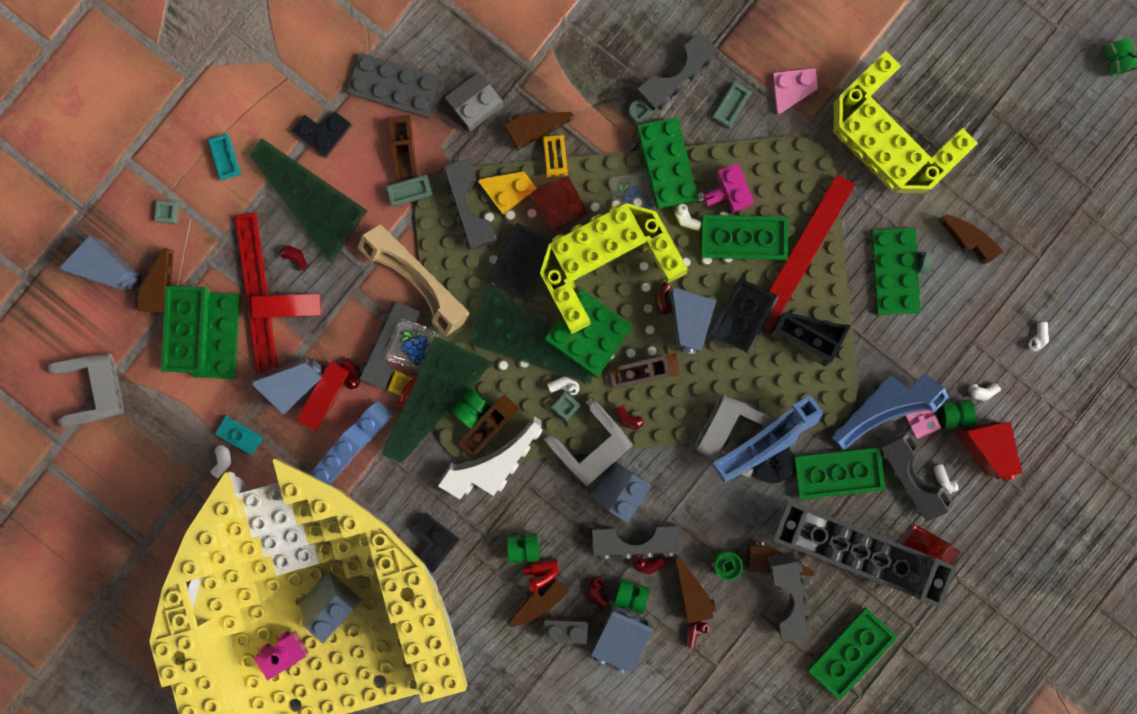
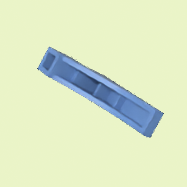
M926 374L918 378L913 383L911 389L893 376H890L880 384L879 389L865 400L863 406L850 416L846 424L838 428L832 438L845 451L855 440L876 426L909 413L928 410L935 412L949 396L943 386Z
M809 395L793 404L789 410L756 436L713 462L712 467L723 483H726L795 444L801 432L819 422L823 411L813 397Z
M379 401L374 403L352 427L340 436L310 475L331 485L359 452L383 429L393 417V414Z

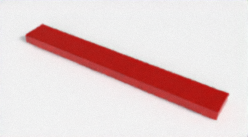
M838 174L833 179L790 253L788 260H786L769 289L770 292L779 297L762 328L769 333L855 187L854 183Z
M257 213L235 215V223L257 375L278 367L272 318H252L251 297L269 295Z

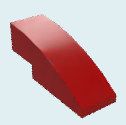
M320 294L251 297L253 319L322 316Z
M331 361L307 400L297 421L317 431L322 426L329 410L333 407L350 371Z

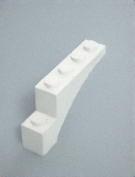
M534 416L515 438L486 456L460 464H453L451 462L440 478L438 486L458 499H461L464 494L468 495L474 484L493 496L497 490L501 492L507 483L505 479L508 474H513L519 465L517 463L521 456L525 457L530 450V442L540 436L542 432L541 420Z

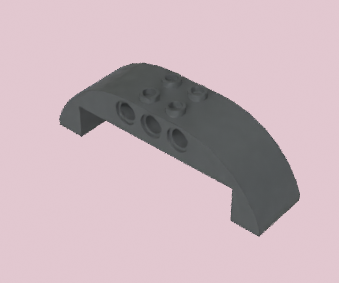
M790 500L786 504L773 538L775 543L793 550L796 549L914 596L939 608L943 605L957 566Z

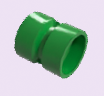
M1132 38L1118 40L1103 47L1105 58L1110 60L1108 63L1110 76L1124 74L1137 69V57L1132 55L1134 51Z
M470 388L463 396L464 401L456 403L451 411L465 425L472 428L479 420L478 415H484L491 405L474 389Z
M971 399L959 400L956 404L953 401L944 402L938 408L939 422L943 430L957 429L958 425L961 428L976 425V410Z
M537 533L525 534L523 538L520 535L507 536L509 564L521 563L523 559H526L527 562L540 561Z
M728 549L719 550L712 558V567L723 580H735L742 573V560L733 551Z
M620 579L613 606L623 609L630 607L631 611L643 614L648 601L650 587L641 584L633 586V582Z

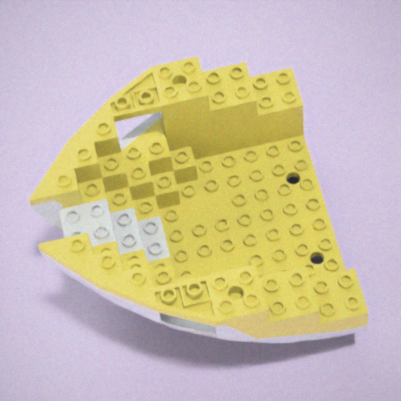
M273 459L278 483L252 490L246 486L244 481L236 477L233 472L224 473L184 535L162 588L149 641L161 687L171 685L178 714H347L416 694L420 695L421 702L424 703L466 691L468 684L451 622L438 591L436 581L426 565L386 523L342 490L280 459ZM330 570L362 600L322 644L306 629L299 603ZM191 581L187 589L186 582ZM296 630L308 649L309 654L304 659L267 681L254 660V657L259 653L257 649L268 642L270 645L278 641L276 637L286 631L292 633ZM375 676H383L386 679V684L384 686H377L374 682ZM292 699H298L301 702L299 710L291 707L290 701Z

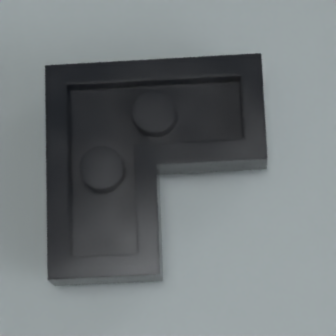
M334 111L322 127L304 115L292 132L327 158L352 127V124Z
M428 513L423 515L413 529L416 534L429 543L418 558L426 565L429 571L434 573L460 538Z

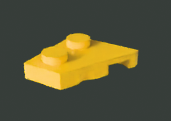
M525 172L484 178L478 181L503 215L537 190Z

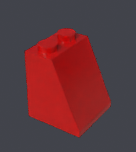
M995 421L956 430L957 436L988 476L1006 481L1015 479L1017 474H1022L1011 422Z

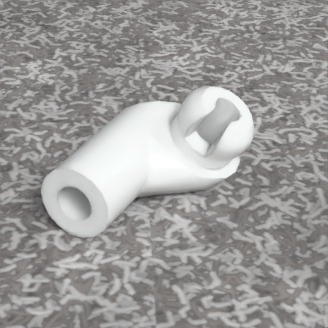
M679 204L675 209V216L682 227L699 231L702 221L691 218L688 206Z
M1047 322L1036 323L1037 334L1028 343L1030 350L1034 352L1040 351L1049 342Z
M567 376L547 383L551 393L559 389H563L570 395H576L579 392V384Z
M223 445L216 447L217 464L210 471L216 478H219L231 465L230 451Z

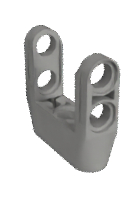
M112 354L85 356L47 365L49 374H66L88 369L96 409L66 415L58 419L60 428L104 420L123 414L124 405Z
M722 394L696 441L695 450L715 462L728 454L721 449L739 415L765 427H768L777 418L741 400ZM751 468L741 475L750 477L754 469Z
M593 397L589 398L586 403L589 405L590 411L611 435L580 463L559 439L554 438L551 434L544 438L551 449L586 486L633 446L620 427Z

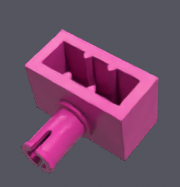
M739 163L719 170L716 178L720 188L703 194L707 207L725 200L731 214L749 208L755 203Z
M296 630L292 633L286 631L276 637L278 641L270 645L268 642L257 649L259 653L254 657V660L267 681L304 659L309 654L308 649Z

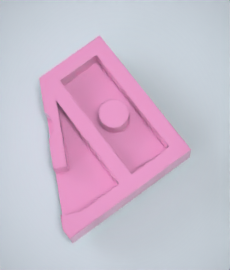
M815 68L772 74L777 115H780L818 90Z

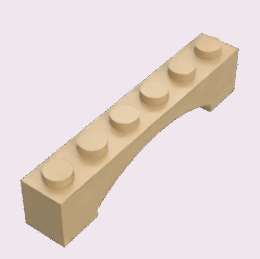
M381 224L362 236L357 248L371 262L377 261L408 279L428 303L433 314L431 322L446 337L464 324L470 312Z

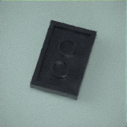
M516 223L487 280L525 300L542 268L548 246L552 241Z
M739 278L710 335L749 354L779 299L778 295Z

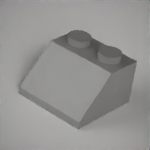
M479 72L445 96L447 102L469 131H472L504 107L502 99Z

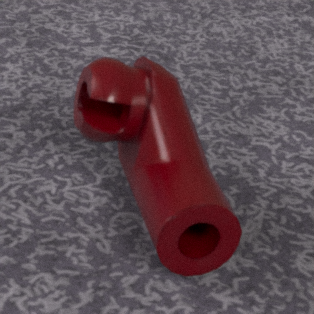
M286 245L279 251L282 259L295 261L298 271L309 268L300 249Z
M664 281L655 294L654 301L656 309L660 313L667 315L672 310L667 295L673 287Z
M347 357L340 365L350 371L345 385L348 389L353 390L359 387L361 374L359 373L360 369Z
M624 405L614 409L623 427L638 430L643 426V418L641 416L634 417L628 415Z
M661 556L653 561L641 557L634 560V568L638 572L648 575L666 566Z
M594 577L589 583V596L601 609H604L610 602L602 594L604 581L600 577Z
M697 621L687 628L685 647L695 648L697 636L709 632L710 626L706 621Z

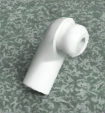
M993 382L987 388L978 387L977 384H972L968 387V393L971 394V397L980 401H986L1001 391L996 382Z
M943 464L933 467L939 485L943 486L948 494L958 491L957 482L955 480L949 482Z

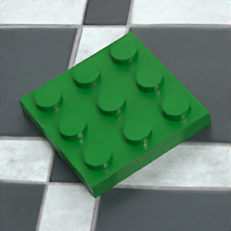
M581 289L577 297L589 317L591 325L571 334L561 316L544 341L597 378L634 326Z

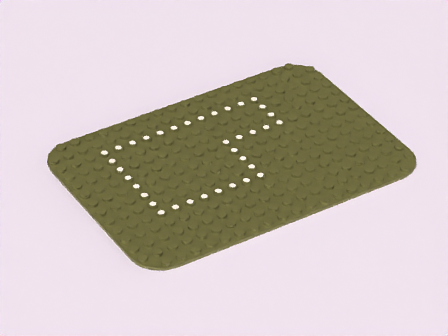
M784 136L685 146L699 199L685 205L688 206L691 218L702 221V215L789 217V257L837 173L833 160L820 144L806 137ZM641 150L566 157L568 175L559 174L560 176L557 177L551 175L548 178L545 160L473 166L472 169L477 183L470 188L467 194V208L474 216L490 221L497 242L475 250L465 245L462 234L466 232L463 225L459 226L456 218L459 210L457 205H452L449 194L453 192L450 185L446 186L442 175L446 171L437 173L429 180L433 196L416 201L415 220L419 262L470 312L464 324L446 337L431 322L433 314L423 297L431 391L434 398L435 428L439 442L448 453L463 462L476 460L503 447L515 438L534 416L541 420L542 432L536 440L533 439L530 442L529 446L531 447L525 457L521 456L519 460L558 457L544 440L548 434L559 439L572 455L591 453L611 435L590 411L586 401L591 397L598 402L633 444L630 449L696 443L722 394L741 400L777 419L789 410L793 404L811 395L823 411V414L816 425L801 433L822 431L836 427L850 415L857 402L858 376L841 211L781 313L782 315L784 312L811 317L812 319L851 325L833 362L825 367L770 337V333L763 329L749 354L710 335L739 278L769 291L786 260L702 259V222L699 231L682 227L675 216L677 206L656 210ZM558 158L559 168H563L562 158ZM549 159L550 169H554V159ZM739 163L755 203L751 207L731 214L725 200L707 207L703 194L720 188L716 178L717 172ZM525 172L537 190L503 215L478 181L484 178ZM622 180L623 185L631 182L630 187L639 186L644 196L648 197L649 202L653 205L649 210L657 212L688 268L687 274L668 283L673 287L671 291L674 288L716 300V304L702 350L690 355L681 352V348L676 345L672 310L669 314L665 315L656 309L654 296L666 280L649 249L643 252L641 247L638 246L574 280L576 295L581 289L634 326L602 372L595 378L544 341L562 315L545 286L540 272L525 300L488 281L487 277L516 223L551 241L560 234L565 236L572 232L571 229L579 224L584 226L591 222L590 219L598 214L603 216L609 213V209L617 204L623 205V201L615 197V193H621L618 190V184ZM634 197L631 204L643 207L644 200L641 197ZM670 291L669 294L667 295V299H668V302H669L670 305H671V300H670V293H671V291ZM677 354L680 375L613 389L609 368L664 355ZM563 376H567L579 384V392L576 395L570 396L581 406L568 421L551 408L565 391L559 389L551 393L547 383ZM470 388L474 389L491 406L505 394L520 408L519 411L472 458L458 445L459 441L471 428L465 425L451 409L459 401H464L463 396ZM624 405L628 415L634 417L641 416L643 418V426L638 430L623 427L614 409ZM739 415L727 440L753 438L766 427Z

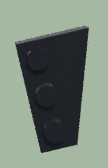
M784 312L776 321L769 336L826 367L833 362L851 325H842L827 320L822 321Z

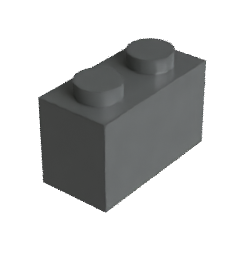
M545 616L544 642L587 644L588 618Z

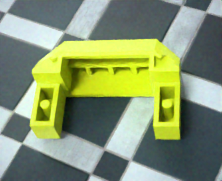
M885 51L835 100L833 132L893 193H925L932 189L978 143L962 128L930 157L871 97L901 67Z
M628 203L624 205L617 204L609 209V213L603 216L598 214L590 219V223L584 226L579 224L571 229V233L565 236L560 234L552 239V243L548 246L540 275L571 334L591 325L590 319L574 291V280L640 246L643 252L649 249L667 284L687 274L688 268L656 211Z

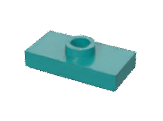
M224 134L208 139L220 181L241 176V170L230 135Z
M225 416L215 435L251 456L255 454L264 438L229 416Z

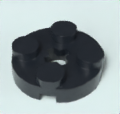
M789 447L774 455L775 459L778 460L775 468H771V465L767 464V460L752 467L757 477L767 483H780L788 479L795 465L794 455Z

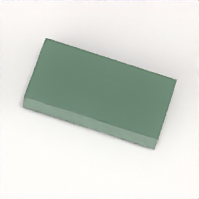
M734 81L712 116V119L730 129L752 91Z
M428 175L386 186L391 207H397L433 196Z

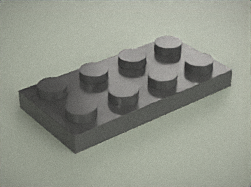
M360 52L347 93L429 119L441 77Z

